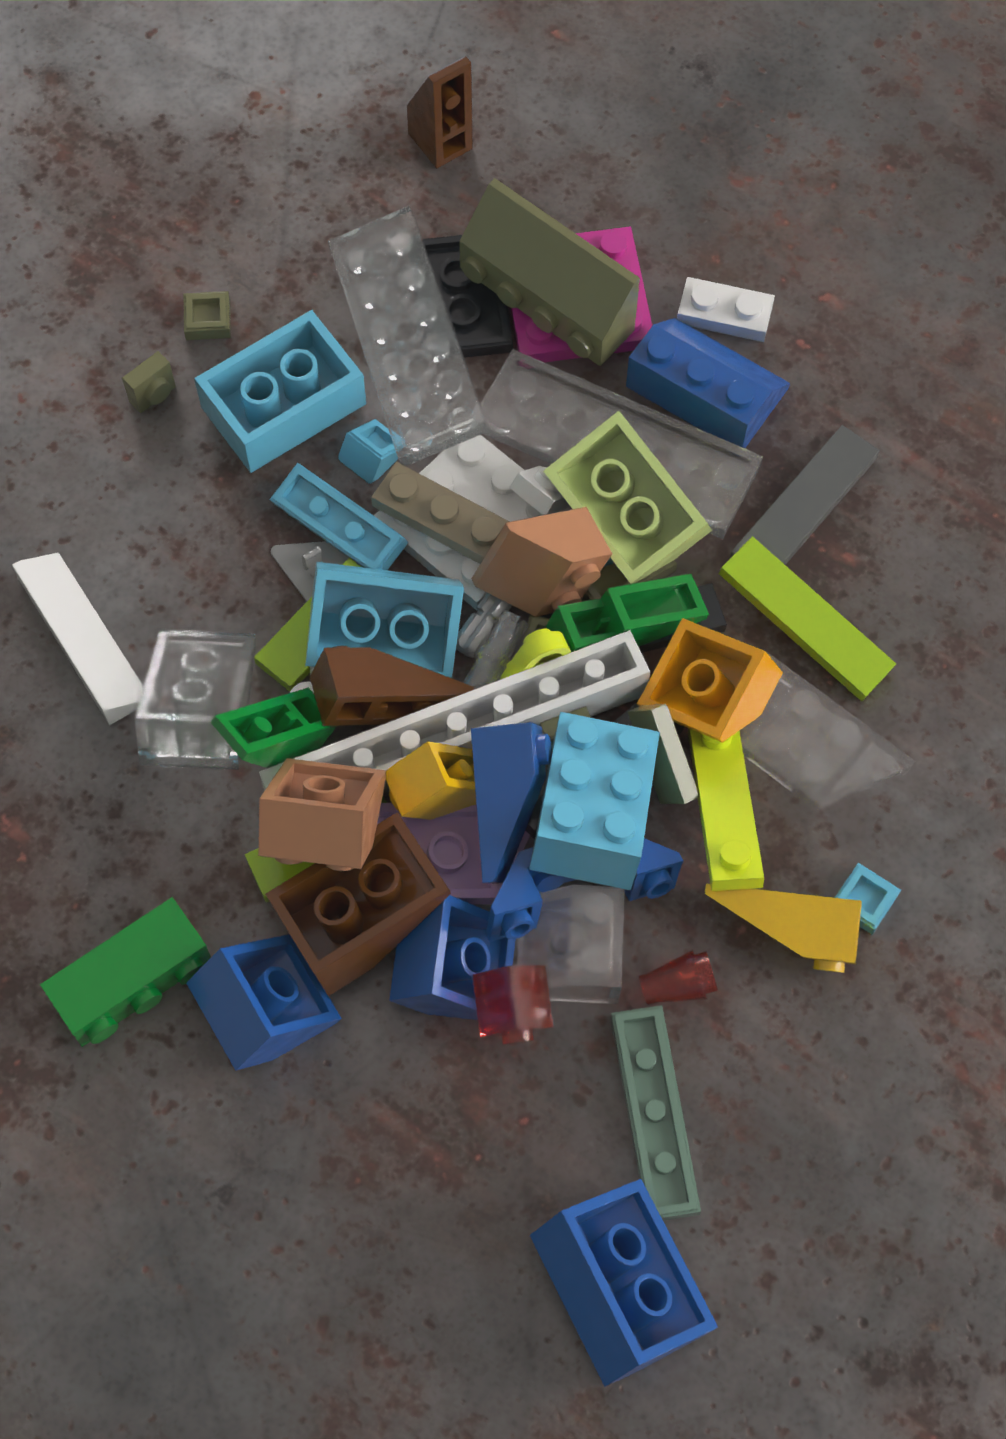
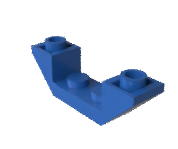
M644 838L642 856L631 890L623 889L628 900L632 901L646 896L648 898H658L674 889L683 863L680 853ZM533 847L519 851L491 905L485 933L488 941L491 942L505 937L517 939L536 929L543 903L539 892L552 891L563 883L577 879L529 870Z

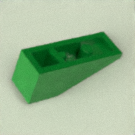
M309 687L215 715L210 722L243 761L267 769L283 763L286 758L294 759L320 749L337 727L323 726L315 695Z

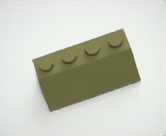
M494 178L488 184L459 241L460 268L471 281L482 283L497 293L499 299L505 305L511 308H518L531 317L536 326L546 333L552 332L565 341L576 355L582 358H589L601 366L635 330L640 278Z

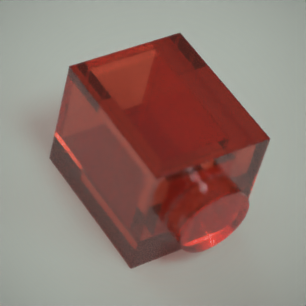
M546 965L506 966L473 974L480 1037L502 1036L503 1045L521 1044L534 1041V1031L554 1027Z

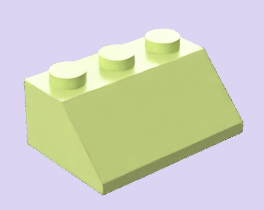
M617 411L543 471L572 509L587 507L612 552L610 558L630 584L638 582L674 561L712 531L706 520L620 411Z

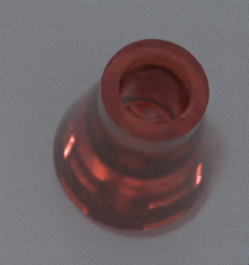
M692 949L649 973L639 975L647 1005L660 1002L706 1000V994L718 991L707 951L694 954Z

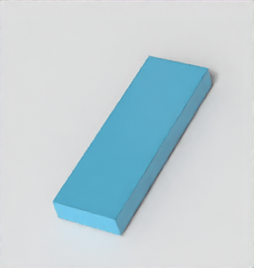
M299 463L295 465L269 499L278 508L363 568L388 570L408 544L405 537Z

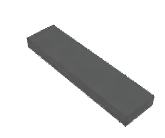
M842 425L731 551L730 558L753 536L786 565L875 462L880 450Z

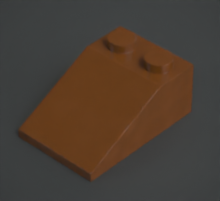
M398 812L377 824L373 847L361 869L354 868L348 871H336L328 868L326 864L314 863L265 895L323 989L330 996L373 969L437 908L451 892Z

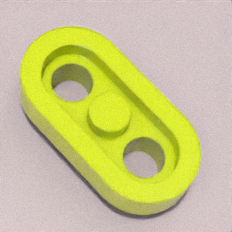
M543 628L527 635L523 640V645L513 659L506 664V669L502 673L500 680L571 653L563 634L559 631H550L547 628Z

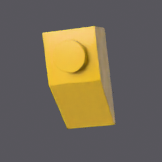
M427 741L386 770V781L390 788L389 797L393 806L400 812L401 817L432 820L476 805L473 752L471 748Z

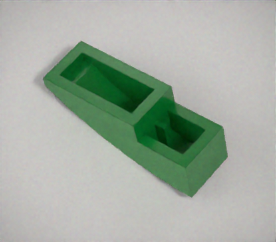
M692 574L607 588L599 599L560 605L549 619L546 628L550 631L561 632L571 652L629 630L637 645L641 646L675 633L682 618L699 623L709 616V612Z

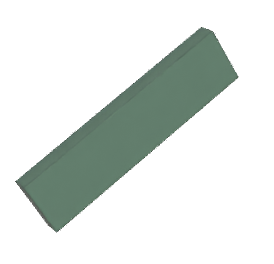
M660 1005L611 1013L612 1030L639 1179H642L663 1221L700 1215V1202L663 1007Z

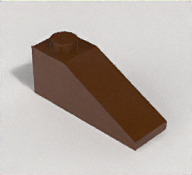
M467 57L430 75L407 104L408 134L436 169L473 149L471 61Z
M341 645L324 648L310 675L323 726L381 725L474 690V687L371 647L350 648Z

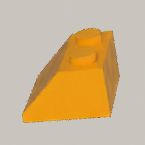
M682 618L637 705L666 704L674 722L724 742L761 716L783 672L766 651Z

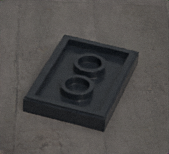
M462 235L408 241L424 362L513 353L508 306L499 299L497 293L482 283L471 281L460 268L459 241Z

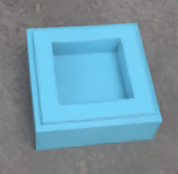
M858 863L835 898L862 901L860 927L873 935L899 896L901 889Z

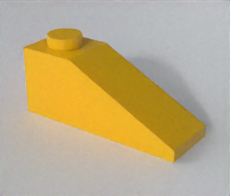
M706 884L705 894L804 959L814 960V970L844 973L845 963L856 964L862 901L760 889L711 891V885Z

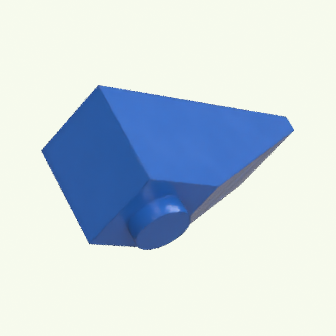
M532 722L471 728L482 883L499 884L504 882L546 779L545 765L551 763L552 746L548 734H543L542 726Z

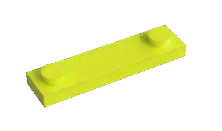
M688 728L695 784L699 793L698 804L711 891L763 888L764 873L740 731L724 742H720Z

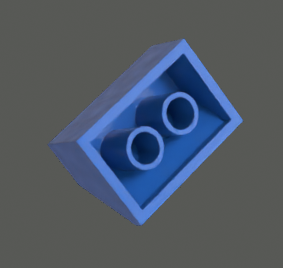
M676 318L656 323L651 327L629 356L626 378L627 388L740 453L747 447L790 386L788 381Z
M642 1179L564 1209L530 1234L537 1252L604 1387L646 1368L718 1328Z

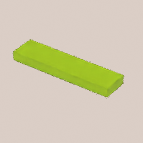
M753 536L720 569L718 574L860 701H863L895 667L896 663Z

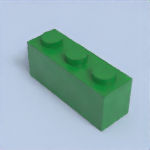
M171 897L41 983L40 986L73 1036L83 1047L89 1042L97 1044L109 1038L117 1031L118 1023L132 1013L142 1014L155 1007L162 1000V993L178 982L181 985L187 984L191 977L211 958V955L200 935L174 898Z

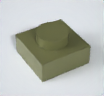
M159 351L122 377L128 400L140 413L152 405L163 402L169 396L171 390L176 387L170 362Z

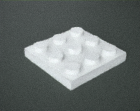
M471 426L419 473L510 522L542 516L539 511L509 488L517 473L524 471V469ZM568 506L567 509H564V510H561V511H558V512H563V511H568V510H573V509H572L570 506ZM380 510L374 515L405 537L408 544L404 550L436 577L459 579L464 586L463 599L476 609L487 593L475 587L471 579L478 569L479 563Z

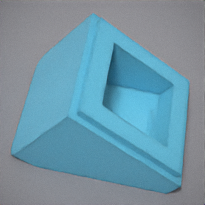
M374 419L346 433L338 459L367 483L371 484L379 479L407 451L409 445Z

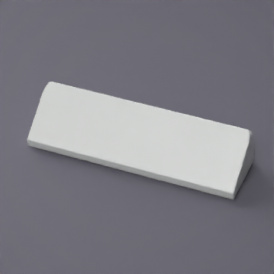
M59 553L20 560L12 564L23 588L109 725L152 701Z

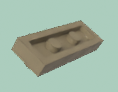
M397 461L371 497L372 506L479 564L483 561L505 523L510 522Z

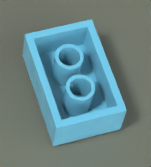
M313 310L194 378L201 408L250 473L366 405L363 373Z
M560 712L552 744L551 763L548 765L529 870L631 890L642 856L660 732Z

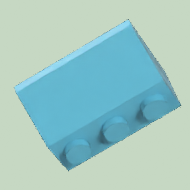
M316 562L305 666L315 667L324 648L341 645L350 648L371 647L452 678L464 593L463 584L459 579Z

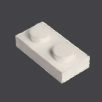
M687 277L677 319L690 327L764 342L775 295Z

